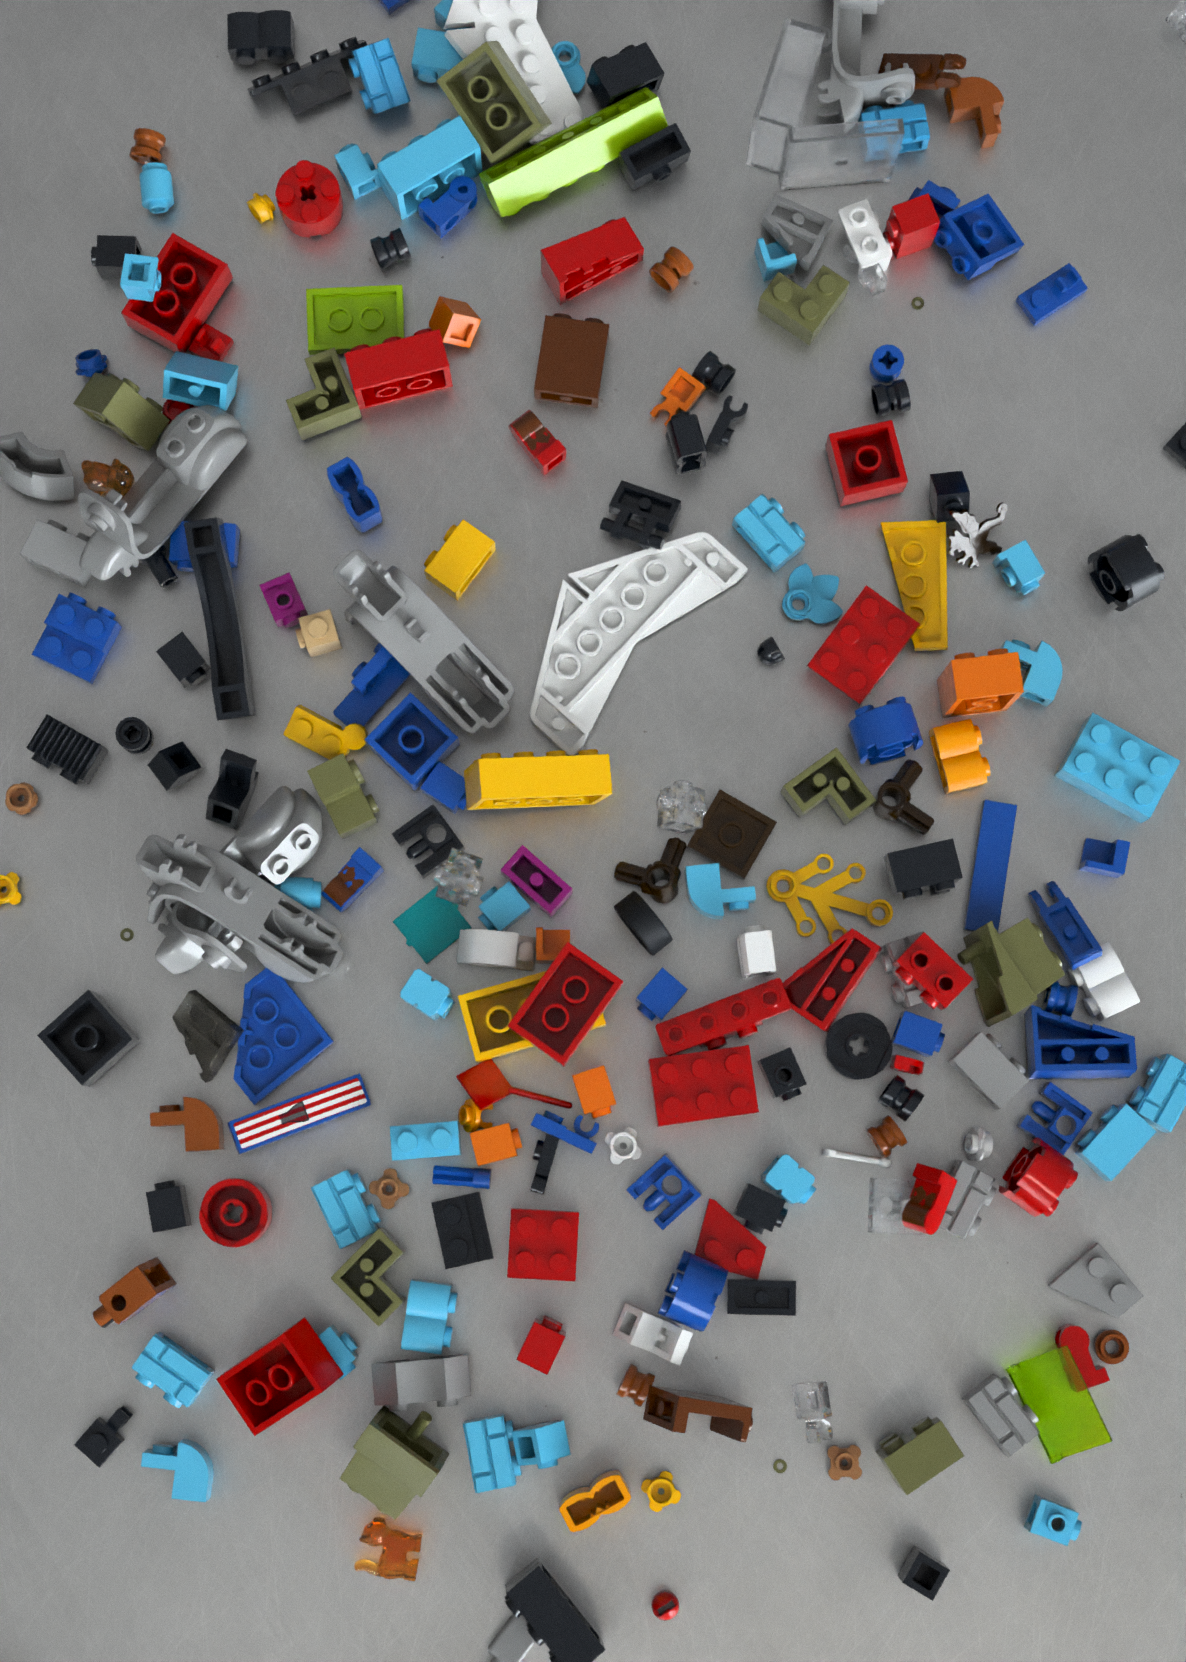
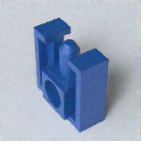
M1047 1082L1039 1094L1058 1105L1057 1110L1054 1111L1042 1101H1035L1031 1106L1032 1110L1047 1122L1045 1127L1034 1121L1028 1114L1023 1115L1016 1126L1033 1138H1041L1064 1155L1093 1112L1052 1082ZM1061 1116L1068 1118L1071 1123V1129L1066 1135L1060 1134L1056 1128V1122Z
M667 1153L627 1188V1191L635 1200L652 1184L657 1188L644 1201L643 1208L647 1212L654 1211L665 1200L670 1203L654 1219L655 1223L662 1230L702 1195L701 1191ZM670 1175L678 1177L682 1183L681 1190L677 1193L668 1192L663 1185L665 1177Z

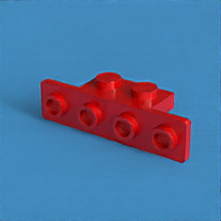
M775 978L661 1022L655 1028L667 1056L677 1054L697 1045L701 1049L707 1047L709 1051L725 1046L727 1044L726 1039L738 1035L740 1039L758 1033L757 1027L763 1025L762 1020L786 1012L792 1006L782 980Z

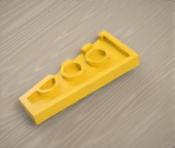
M936 520L880 522L904 612L920 624L919 629L912 637L915 651L948 650L946 522L937 523Z

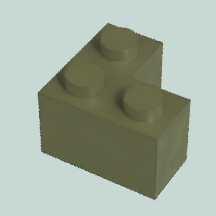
M824 264L806 289L778 272L760 296L757 310L810 346L846 297L850 282Z
M335 347L304 359L315 389L286 400L301 440H306L362 418L358 403Z
M95 372L73 403L96 423L112 428L132 446L148 452L170 421L161 413L163 407L149 397L144 399L138 394L140 388L127 378L121 380L111 373L105 376Z
M837 747L783 785L780 791L799 818L826 799L845 825L868 810L877 801Z
M342 753L307 771L342 839L378 822L374 814L380 810L372 794L365 796L360 786L365 780L354 759L347 761Z
M379 1228L331 1277L378 1327L406 1300L382 1276L406 1252L383 1228Z
M929 1416L921 1419L912 1426L914 1432L908 1436L904 1433L898 1436L896 1432L888 1435L879 1442L881 1448L875 1451L897 1486L906 1495L964 1457V1454L942 1421L937 1417L932 1420Z

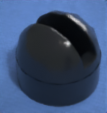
M772 636L764 640L758 647V657L765 665L777 664L785 659Z

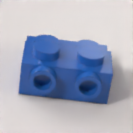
M989 194L943 215L940 218V225L934 238L936 245L940 248H945L952 257L953 269L958 274H964L967 280L990 270L996 262L1018 252L1024 246L1023 241Z
M71 592L67 597L58 594L44 621L47 626L32 655L93 684L122 626L114 620L116 614L100 606L94 611L85 606L87 603L85 599Z

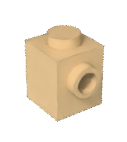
M330 609L298 618L301 628L295 629L300 648L306 647L311 657L343 649Z

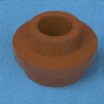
M1105 1330L1095 1339L1094 1350L1101 1361L1107 1364H1118L1127 1357L1129 1343L1121 1332ZM1110 1340L1116 1343V1350L1113 1353H1108L1105 1348L1106 1343Z

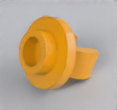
M467 1099L459 1109V1123L463 1125L466 1132H475L478 1128L486 1129L493 1127V1123L483 1122L481 1119L482 1111L492 1110L493 1105L491 1104L479 1110L472 1099Z

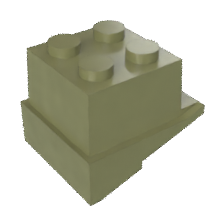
M1028 917L1000 934L995 929L993 921H990L963 937L966 949L958 953L957 957L963 965L971 962L978 988L974 991L987 1027L1015 1015L1038 1000L1037 995L1065 975L1060 958L1055 952L1048 949L1043 941L1042 931L1035 923H1031Z
M383 1406L353 1446L357 1451L339 1479L345 1482L352 1491L360 1493L372 1502L379 1511L388 1514L396 1520L416 1494L422 1497L440 1472L450 1453L422 1434L432 1421L429 1413L421 1411L413 1424L410 1425L394 1412H390L389 1408Z

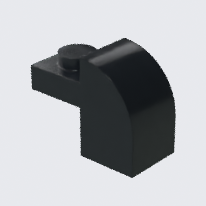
M225 749L220 760L218 781L208 797L206 819L237 830L248 809L257 784L259 772H256V759Z

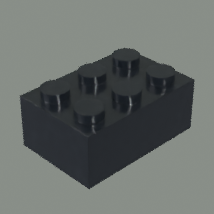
M538 1558L534 1559L505 1584L507 1594L505 1596L506 1605L517 1618L521 1615L525 1617L528 1621L526 1624L528 1627L527 1631L539 1646L544 1643L548 1646L551 1662H592L605 1651L601 1637Z

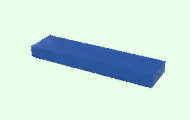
M990 800L983 801L963 930L973 932L986 923L993 921V925L998 932L1017 805Z

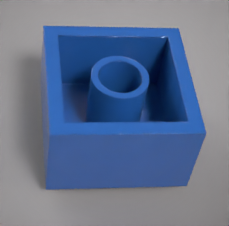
M411 692L364 739L367 746L414 791L427 779L439 761L443 763L460 745L459 738Z

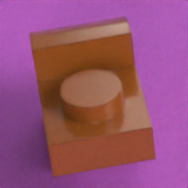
M961 78L959 87L945 88L943 94L949 122L951 124L975 119L981 149L993 147L998 134L1001 133L999 114L1004 104V98L1000 90L984 78Z
M183 1097L184 1111H180V1105L159 1106V1112L150 1113V1125L152 1127L184 1125L185 1151L224 1150V1130L221 1117L216 1109L206 1101Z

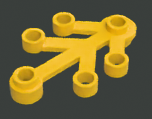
M828 854L818 855L812 863L794 873L786 869L777 870L767 880L766 888L769 896L777 902H784L796 922V932L801 937H810L816 930V923L812 918L806 916L798 898L811 901L828 931L827 939L830 944L835 942L832 939L833 931L839 930L843 935L847 932L844 927L839 925L830 907L864 916L875 927L886 925L893 917L892 906L885 900L877 899L869 904L833 893L850 883L856 884L864 879L866 871L860 863L850 864L844 872L815 888L801 883L816 874L824 875L832 870L834 861ZM821 858L827 859L829 868L826 870L820 869L817 865L818 860ZM853 867L858 868L861 871V877L853 879L849 875V870ZM786 881L789 885L788 891L780 892L777 889V882ZM873 909H882L884 912L883 919H875L872 915ZM801 922H809L812 930L809 933L802 932L800 930Z

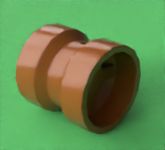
M672 246L664 253V259L661 262L655 263L649 269V273L661 288L671 293L678 287L681 277L688 276L694 269V266L682 251Z

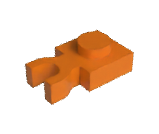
M679 367L660 392L666 398L665 401L656 405L650 412V415L657 419L661 412H668L669 419L664 423L666 426L671 417L677 414L680 409L683 412L690 411L706 389L705 385Z

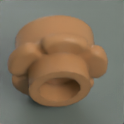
M25 782L10 786L6 792L5 804L10 811H16L19 815L29 813L31 808L35 807L38 802V795L33 791V786ZM24 796V801L20 802L19 797Z

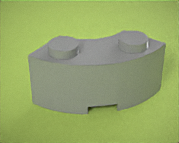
M23 432L0 436V476L5 482L17 491L38 499L50 501L74 499L73 474L64 450L50 451L38 448L28 441Z
M468 1355L430 1357V1359L411 1361L404 1359L371 1364L374 1405H389L390 1412L409 1410V1404L437 1401V1407L458 1405L457 1399L471 1396Z

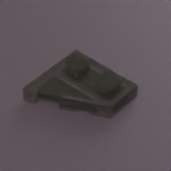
M192 990L187 993L172 1018L178 1031L185 1038V1045L189 1054H195L203 1071L199 1075L206 1083L213 1080L244 1030L197 990Z

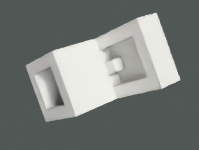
M460 930L457 963L534 971L536 938L497 930Z
M625 1303L613 1335L631 1345L650 1351L680 1366L689 1348V1342L693 1333L671 1321Z

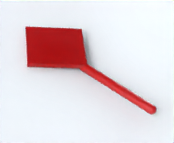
M492 1059L486 1060L456 1076L479 1110L510 1094L568 1109L572 1108L571 1102L511 1087Z

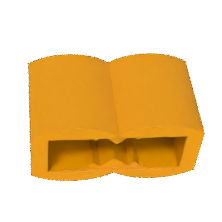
M971 719L934 727L929 730L930 742L945 794L982 786L987 783V776H990V766L987 758L981 757L978 745L982 744L981 732L977 725L973 726Z
M619 1470L608 1471L598 1476L591 1483L590 1487L578 1488L568 1493L561 1500L559 1511L570 1532L581 1531L593 1525L601 1514H611L622 1509L630 1501L631 1491Z

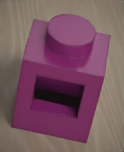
M290 572L259 585L278 627L283 625L285 628L293 627L299 624L298 618L308 615ZM287 596L290 598L287 605L282 606L278 604V600Z

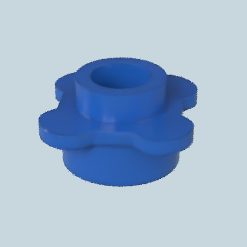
M98 349L83 351L75 357L76 367L78 368L75 372L79 376L92 377L95 372L100 374L107 367L105 362L107 357L106 355H101Z

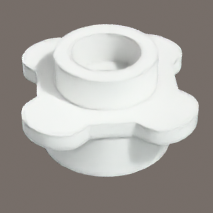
M627 1127L624 1132L617 1134L609 1132L606 1135L605 1143L610 1147L611 1155L609 1158L613 1164L619 1165L623 1160L630 1158L637 1160L641 1157L642 1150L637 1146L635 1139L637 1132L634 1128ZM626 1143L627 1147L621 1149L620 1144Z
M971 1127L966 1135L964 1147L969 1160L976 1158L977 1161H982L983 1158H989L992 1153L993 1138L991 1133L985 1131L984 1128L977 1130L976 1127Z

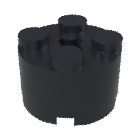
M1140 534L1135 536L1124 535L1093 552L1088 557V564L1093 562L1094 571L1089 574L1096 591L1108 605L1112 602L1118 605L1115 609L1117 611H1124L1156 593L1160 587V581L1165 579L1162 566L1154 562L1148 551V544Z

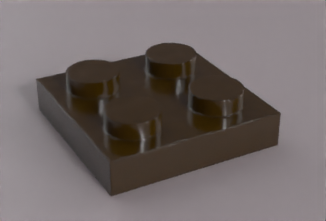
M719 790L686 848L713 863H719L721 868L744 880L777 822L726 792Z

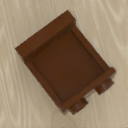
M556 313L553 316L545 315L534 386V398L536 400L598 408L605 353L609 338V324H604L602 320L597 318H586L585 321L576 320L562 313Z
M649 1385L643 1420L672 1432L685 1433L689 1412L712 1416L710 1423L711 1431L739 1442H746L748 1433L753 1425V1408L720 1396Z

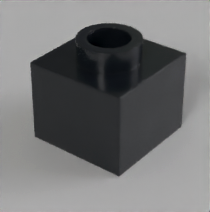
M183 741L160 750L148 764L166 791L190 781L201 768Z

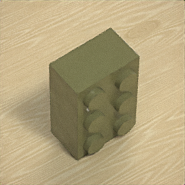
M486 41L436 80L491 163L505 160L552 124L498 41Z

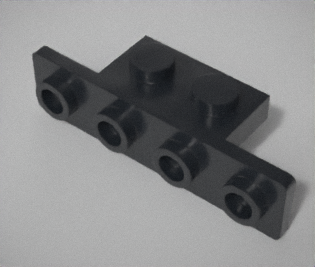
M355 36L340 42V49L332 53H328V50L324 49L310 55L311 62L300 66L297 61L282 67V74L270 78L269 74L252 80L253 87L247 89L249 95L254 97L281 85L293 115H296L352 91L340 59L352 55V50L366 46L367 43L365 40L357 41Z

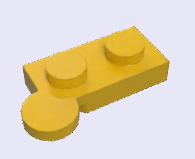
M298 705L283 735L330 760L342 753L347 758L349 749L358 750L365 746L366 742L364 739L368 736V732L365 727L358 723H352L342 729L340 725L302 705Z

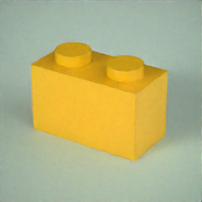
M464 519L458 526L454 524L449 528L443 538L445 541L444 545L438 552L436 550L432 551L424 563L426 579L457 601L496 550L495 541Z

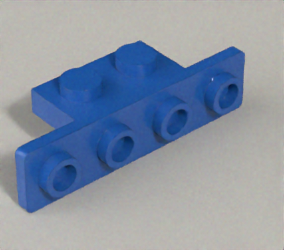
M380 643L375 647L373 652L376 654L368 663L363 661L353 671L352 677L354 679L351 681L354 689L333 711L334 716L346 726L358 723L365 727L410 676L404 667Z

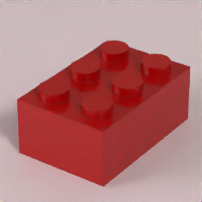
M172 233L157 256L159 259L157 270L161 272V287L159 291L155 292L153 302L129 299L121 314L127 325L174 353L176 351L186 353L233 277L227 263Z
M430 328L421 329L415 332L414 336L402 339L398 336L385 339L382 344L374 346L367 344L353 347L351 352L344 353L360 410L453 387L449 362L440 329L434 331Z
M866 585L807 666L862 706L919 629L920 624Z
M567 942L510 1021L508 1027L565 1067L619 991L624 981Z
M749 1045L648 1059L657 1127L759 1112Z
M304 1317L216 1378V1380L253 1435L256 1436L322 1393L344 1374Z

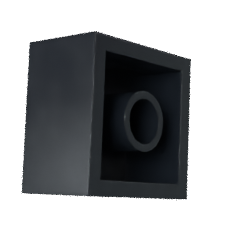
M87 990L37 1035L82 1086L88 1087L95 1083L140 1042L104 1000L91 990Z

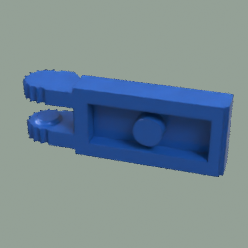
M1051 881L1046 885L1048 894L1055 902V904L1047 907L1036 890L1028 893L1029 900L1039 914L1040 920L1072 970L1102 956L1103 950L1069 897L1066 898L1056 882Z

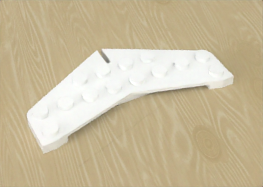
M453 0L443 29L472 27L446 30L444 35L462 59L466 58L486 41H498L552 124L528 141L531 145H535L585 119L536 19L538 0Z
M697 532L666 542L661 550L651 547L567 574L568 578L589 597L587 599L582 597L563 579L530 709V719L533 725L560 750L566 751L567 756L576 755L585 744L635 644L736 584L748 571V568L710 534Z

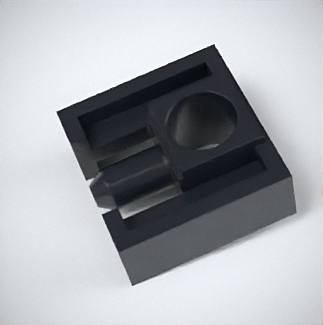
M434 804L392 833L400 847L419 833L422 838L407 849L406 855L409 859H416L428 849L432 850V855L415 865L423 879L465 849ZM435 827H441L446 831V837L440 843H433L428 839L429 832Z

